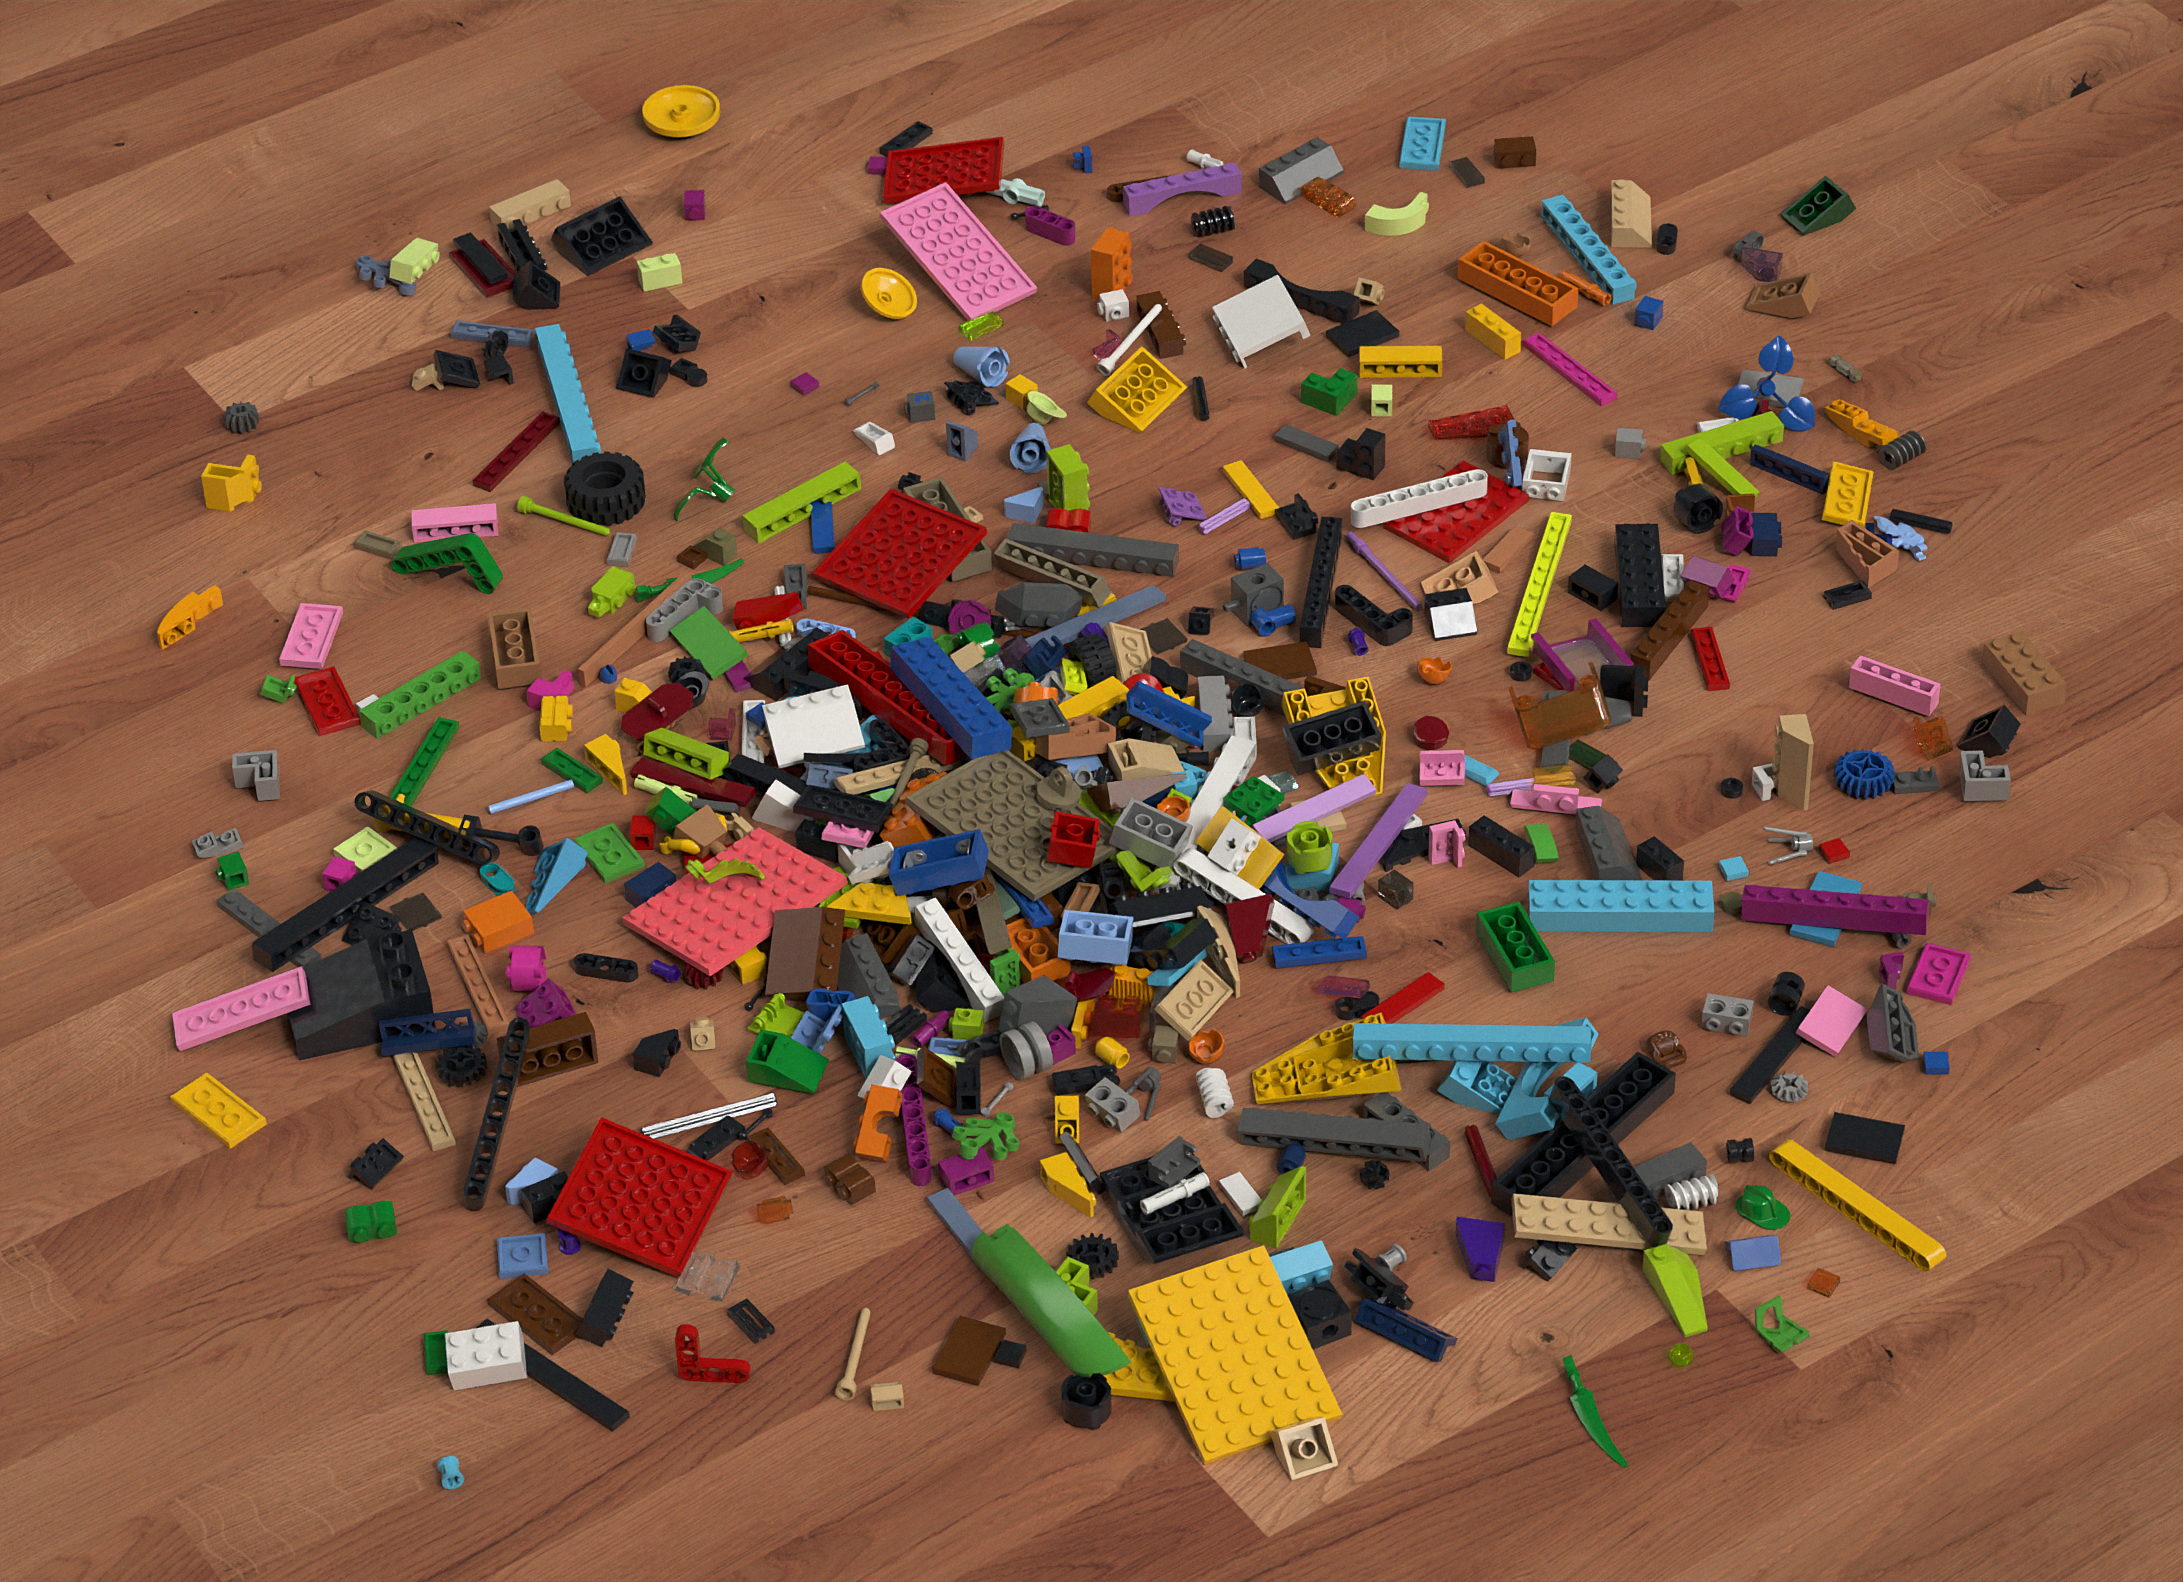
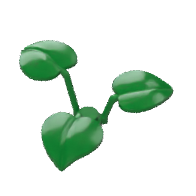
M724 437L711 448L693 476L696 479L704 471L714 481L709 487L712 489V492L699 487L689 491L680 500L674 511V519L678 521L681 509L696 493L701 492L710 495L712 498L717 496L725 503L735 491L712 465L716 451L730 444ZM707 466H709L715 476L707 469Z

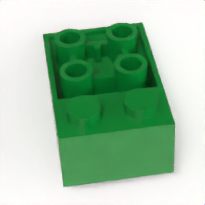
M760 1029L746 1060L747 1081L815 1094L829 1059L783 1033Z

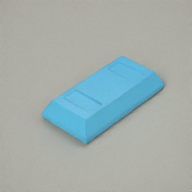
M1464 755L1465 777L1487 787V784H1490L1499 776V772L1496 769Z

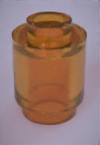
M785 1196L762 1200V1203L757 1204L760 1223L766 1222L770 1224L790 1219L789 1214L793 1213L791 1200H786Z

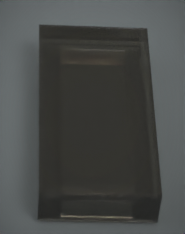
M1468 157L1449 162L1450 169L1466 188L1485 183V177Z
M1201 243L1189 253L1190 260L1219 272H1223L1233 263V256Z

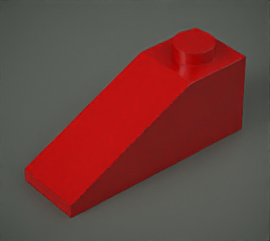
M797 592L736 601L732 619L737 630L765 625L768 621L773 623L782 621L803 611L804 607Z

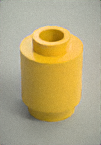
M1106 1036L1096 1043L1095 1054L1107 1064H1112L1120 1069L1129 1061L1130 1055L1127 1049L1112 1037Z

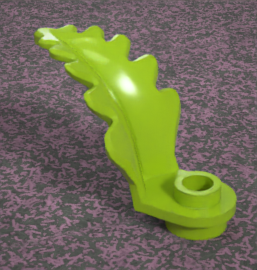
M737 858L729 862L723 860L706 873L703 872L706 868L697 859L694 862L689 859L687 861L688 864L685 866L694 878L698 880L702 877L709 884L736 873H748L761 880L765 879V876L760 870L756 869L754 864H749L747 860L740 862Z

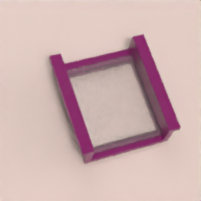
M1597 619L1589 620L1587 636L1551 645L1545 641L1539 632L1531 634V639L1534 641L1532 654L1538 655L1567 691L1589 693L1600 690V668L1604 664L1633 666L1631 659Z

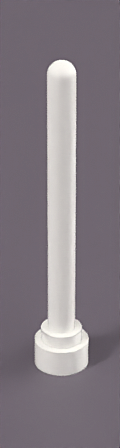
M1156 304L1109 358L1106 357L1097 364V369L1102 375L1109 376L1114 371L1115 362L1162 310L1160 304Z

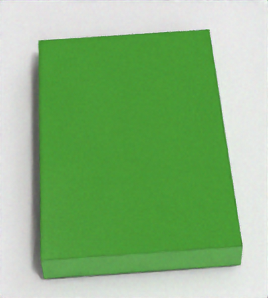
M614 823L573 839L574 843L588 852L585 859L604 883L645 867L644 860Z

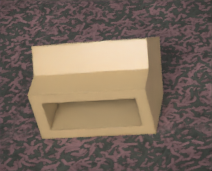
M901 1381L870 1385L873 1411L904 1408Z

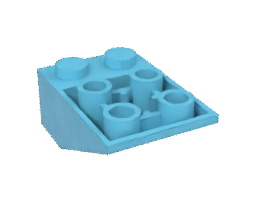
M1452 1060L1437 1091L1457 1104L1500 1115L1517 1078L1491 1061Z

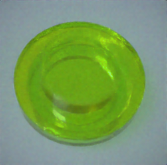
M1679 1343L1670 1350L1669 1359L1674 1365L1685 1367L1693 1362L1694 1353L1689 1345Z

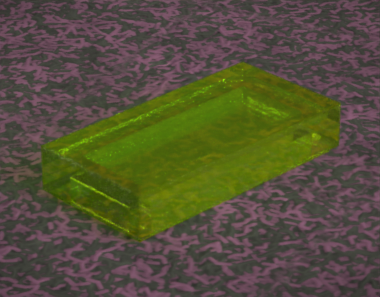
M990 311L959 325V331L972 341L1004 326V320L995 312Z

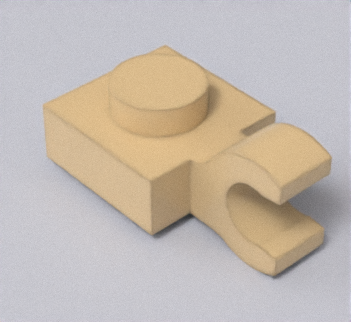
M731 813L732 821L726 820L727 830H733L737 841L754 830L742 816L738 817L736 813Z

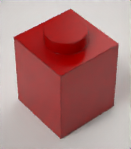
M632 815L630 828L632 847L635 850H654L656 838L655 822L647 815Z

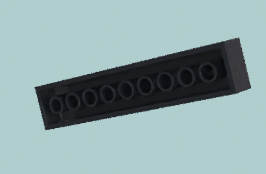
M1637 1052L1592 1092L1586 1100L1616 1143L1619 1144L1675 1093L1676 1073ZM1563 1120L1492 1183L1491 1204L1513 1216L1511 1201L1513 1194L1560 1198L1594 1167Z

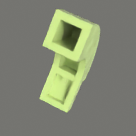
M1420 192L1408 206L1398 209H1389L1374 204L1365 214V231L1378 235L1395 236L1417 230L1425 224L1426 213L1429 209L1427 194Z

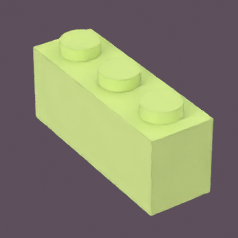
M420 238L414 239L391 259L389 278L412 284L424 272L428 271L432 265L438 262L440 256L438 244Z

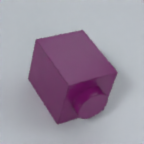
M685 190V221L705 220V191Z

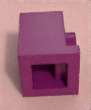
M1062 1024L1058 1025L1057 1030L1046 1035L1053 1055V1065L1076 1054L1075 1036Z

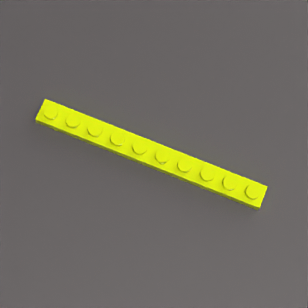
M1551 512L1508 644L1507 654L1529 657L1534 642L1531 639V634L1537 632L1572 522V515L1556 512Z

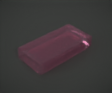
M1328 975L1318 985V993L1361 998L1369 990L1370 983L1368 980Z

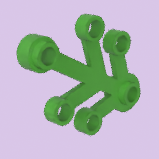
M1008 668L1004 672L1003 678L1009 683L1014 682V685L1008 687L1001 683L997 677L992 676L987 680L986 686L992 691L999 692L986 699L991 704L995 703L994 708L998 712L1000 710L1002 712L1004 709L1010 708V704L1014 703V691L1027 687V684L1030 682H1035L1034 676L1029 673L1018 675L1014 669Z
M1005 1112L997 1113L993 1120L966 1118L964 1127L956 1126L952 1133V1137L955 1140L961 1141L959 1147L960 1155L965 1159H973L978 1154L979 1148L988 1141H991L994 1147L992 1156L997 1160H1005L1008 1151H1017L1020 1143L1013 1133L1016 1126L1015 1118ZM999 1133H1003L1006 1138L1004 1145L999 1137ZM966 1136H978L976 1139L966 1138Z

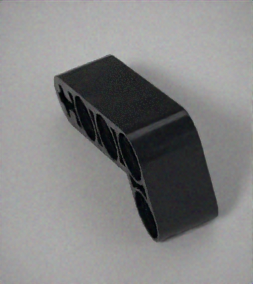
M1340 585L1335 589V609L1337 612L1380 645L1391 646L1412 634L1413 612L1411 610L1400 608L1387 614L1350 585Z

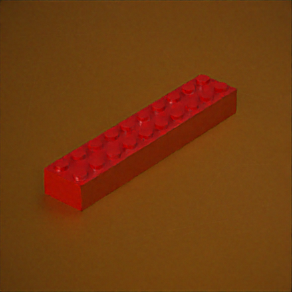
M840 630L808 644V666L811 669L831 678L842 686L848 685L850 692L862 706L880 719L887 721L891 727L912 741L914 738L925 740L929 745L927 753L947 766L968 756L890 669V663L847 632Z

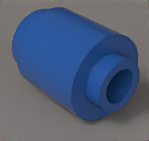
M1264 548L1238 549L1237 554H1234L1235 566H1239L1240 570H1247L1266 564Z

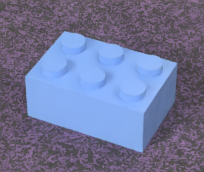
M1065 910L1059 933L1058 958L1085 960L1092 963L1104 962L1113 965H1127L1132 942L1133 917Z

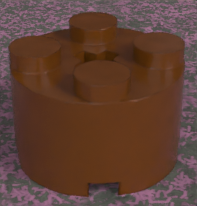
M1516 422V427L1512 428L1513 436L1518 438L1515 457H1519L1520 466H1522L1524 461L1528 459L1529 435L1521 427L1520 423ZM1504 424L1490 426L1487 434V460L1491 465L1495 467L1496 464L1501 465L1502 469L1507 470L1506 464L1502 462L1503 444H1500L1498 439V431H1500Z

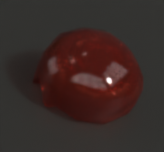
M747 1141L734 1149L731 1154V1164L739 1175L752 1179L765 1172L769 1165V1156L766 1150L756 1141Z

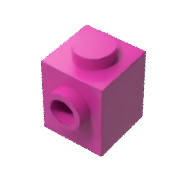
M334 856L322 873L324 889L331 892L356 876L358 872H356L355 862Z

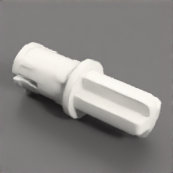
M1193 149L1187 154V161L1200 165L1202 169L1224 165L1222 161L1212 158L1209 154H1202Z

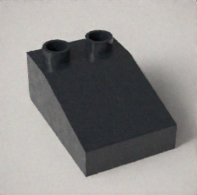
M412 929L401 932L388 931L381 936L363 940L304 967L310 1005L286 1014L299 1061L382 1043L383 1040L379 1028V1021L433 1014L431 991ZM434 1021V1022L431 1024V1026H433V1027L436 1028L435 1021ZM417 1023L411 1024L408 1027L413 1032H420L424 1028ZM394 1026L386 1027L388 1036L398 1035L401 1031Z

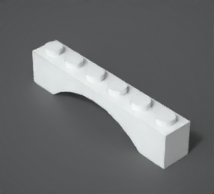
M933 898L917 905L914 916L915 925L924 938L936 945L949 960L966 991L971 1007L974 1010L984 1011V1023L1001 1016L1004 996L938 900Z

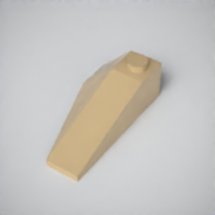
M1198 906L1197 919L1207 918L1218 937L1206 947L1207 955L1226 984L1234 990L1233 995L1235 998L1240 997V977L1230 923H1227L1222 915L1203 906Z

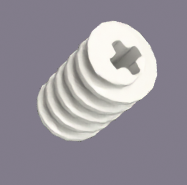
M1204 1068L1198 1071L1196 1081L1205 1112L1210 1118H1219L1234 1106L1226 1074L1218 1068Z
M1710 1174L1708 1177L1701 1176L1699 1180L1692 1178L1690 1182L1684 1180L1681 1184L1675 1182L1672 1186L1669 1184L1665 1185L1664 1192L1667 1203L1671 1208L1680 1209L1682 1205L1684 1210H1689V1204L1691 1203L1694 1209H1698V1201H1701L1703 1207L1707 1206V1199H1710L1712 1205L1716 1204L1718 1184L1715 1176Z

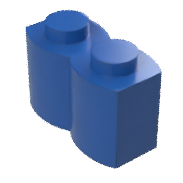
M827 989L811 990L806 1004L810 1013L827 1022L839 1004L842 1006V1003L856 1000V998L849 991L832 992ZM843 1017L838 1024L839 1026H843Z

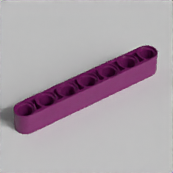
M905 1053L898 1056L896 1061L912 1071L900 1091L903 1094L901 1112L911 1183L916 1186H925L931 1182L932 1178L931 1160L921 1088L917 1085V1059L914 1055Z

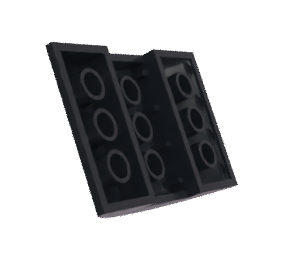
M1152 1157L1100 1172V1178L1108 1199L1127 1237L1139 1254L1152 1264L1244 1236V1231L1226 1203L1221 1204L1211 1186L1192 1193V1196L1189 1198L1184 1197L1148 1215L1144 1214L1140 1201L1167 1189L1149 1179L1148 1161ZM1200 1164L1183 1179L1187 1180L1202 1172L1206 1174Z

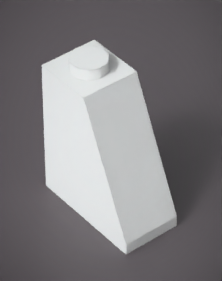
M775 780L765 793L752 817L755 821L792 832L796 831L804 819L815 821V823L817 818L793 813V806L801 795L778 780Z

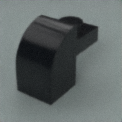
M957 1062V1115L981 1114L980 1062Z

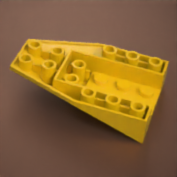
M1369 676L1347 680L1346 689L1308 697L1305 688L1284 692L1281 706L1289 724L1364 700L1366 701L1382 735L1380 750L1315 771L1329 790L1365 774L1376 788V794L1371 797L1381 796L1383 791L1386 731Z
M1382 1013L1370 1015L1364 1019L1346 1023L1343 1026L1314 1035L1252 1071L1257 1104L1335 1099L1402 1091L1396 1060H1391L1390 1056L1379 1059H1353L1354 1023L1386 1024Z

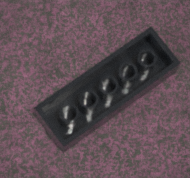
M1615 524L1614 546L1621 627H1653L1666 611L1658 524Z

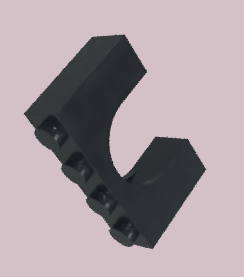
M1207 918L1192 919L1172 937L1163 922L1148 924L1132 937L1126 966L1138 969L1145 968L1149 971L1183 968L1218 937Z

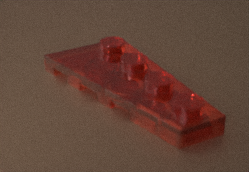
M1504 405L1429 420L1428 428L1435 440L1487 438L1490 426L1505 424L1507 420L1515 419L1508 406Z

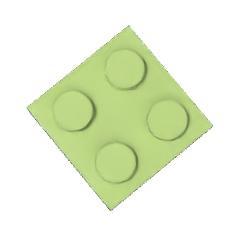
M366 827L333 850L334 856L354 861L356 871L361 873L375 862L396 850L397 847L371 828Z

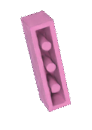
M496 503L412 510L414 543L428 542L467 533H473L479 537L498 536Z
M1861 655L1851 667L1849 688L1927 716H1930L1939 704L1940 683Z

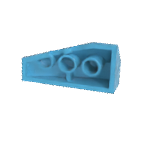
M569 838L544 848L534 870L537 878L531 882L530 886L534 890L527 897L525 905L526 910L531 916L539 913L586 864L585 858L588 852Z

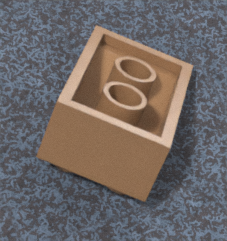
M1811 272L1756 285L1746 307L1748 310L1787 318H1804L1811 314L1821 292Z

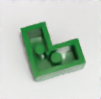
M1341 368L1330 379L1311 372L1301 383V403L1335 416L1358 393V375Z

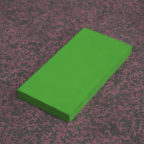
M705 606L669 630L680 645L691 656H694L695 660H701L705 672L713 680L749 656L740 643Z

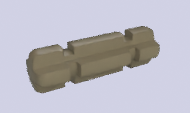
M1834 354L1829 358V364L1853 382L1857 383L1862 379V373L1839 355Z

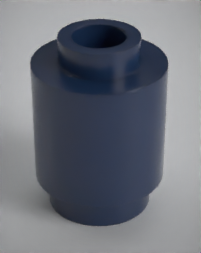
M1291 1143L1284 1148L1276 1165L1281 1175L1303 1165L1306 1159L1304 1147L1298 1143Z

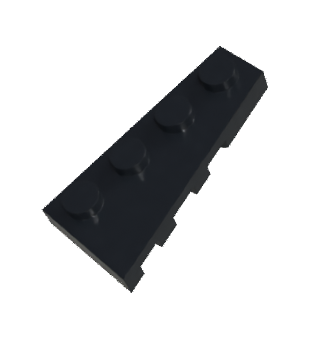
M1459 819L1401 830L1380 858L1385 871L1393 870V866L1399 863L1402 865L1410 863L1411 859L1416 856L1424 857L1429 855V826L1455 820L1459 829H1463Z

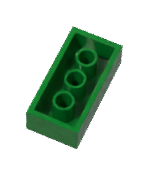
M1519 901L1477 912L1476 933L1511 993L1554 981L1555 960Z

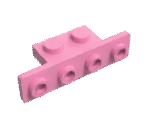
M1534 784L1533 791L1514 789L1510 806L1520 809L1576 814V809L1601 807L1602 799L1579 796V789Z

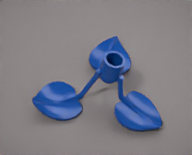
M1778 335L1762 348L1758 357L1761 368L1767 372L1772 371V373L1758 380L1757 389H1755L1754 394H1752L1751 388L1746 384L1733 386L1722 397L1718 409L1720 412L1733 418L1745 419L1750 417L1755 411L1756 402L1753 398L1758 393L1764 396L1773 395L1785 406L1779 414L1781 422L1789 429L1805 431L1813 428L1815 425V411L1812 403L1803 396H1797L1792 398L1789 404H1787L1775 392L1776 387L1771 380L1776 372L1786 374L1793 365L1792 350L1789 344Z

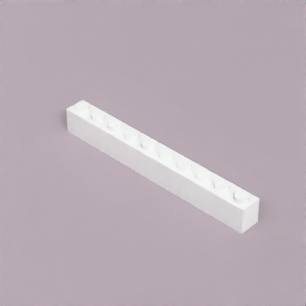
M1231 736L1228 743H1224L1220 757H1216L1212 771L1207 773L1204 785L1199 787L1196 799H1193L1190 803L1191 813L1186 823L1192 825L1193 828L1188 844L1182 854L1188 848L1196 849L1202 854L1204 853L1205 849L1195 841L1219 808L1223 806V798L1231 792L1232 786H1240L1245 780L1257 758L1256 741ZM1173 867L1172 871L1174 874L1169 877L1171 881L1162 887L1172 886V891L1181 889L1180 885L1187 883V880L1178 875Z

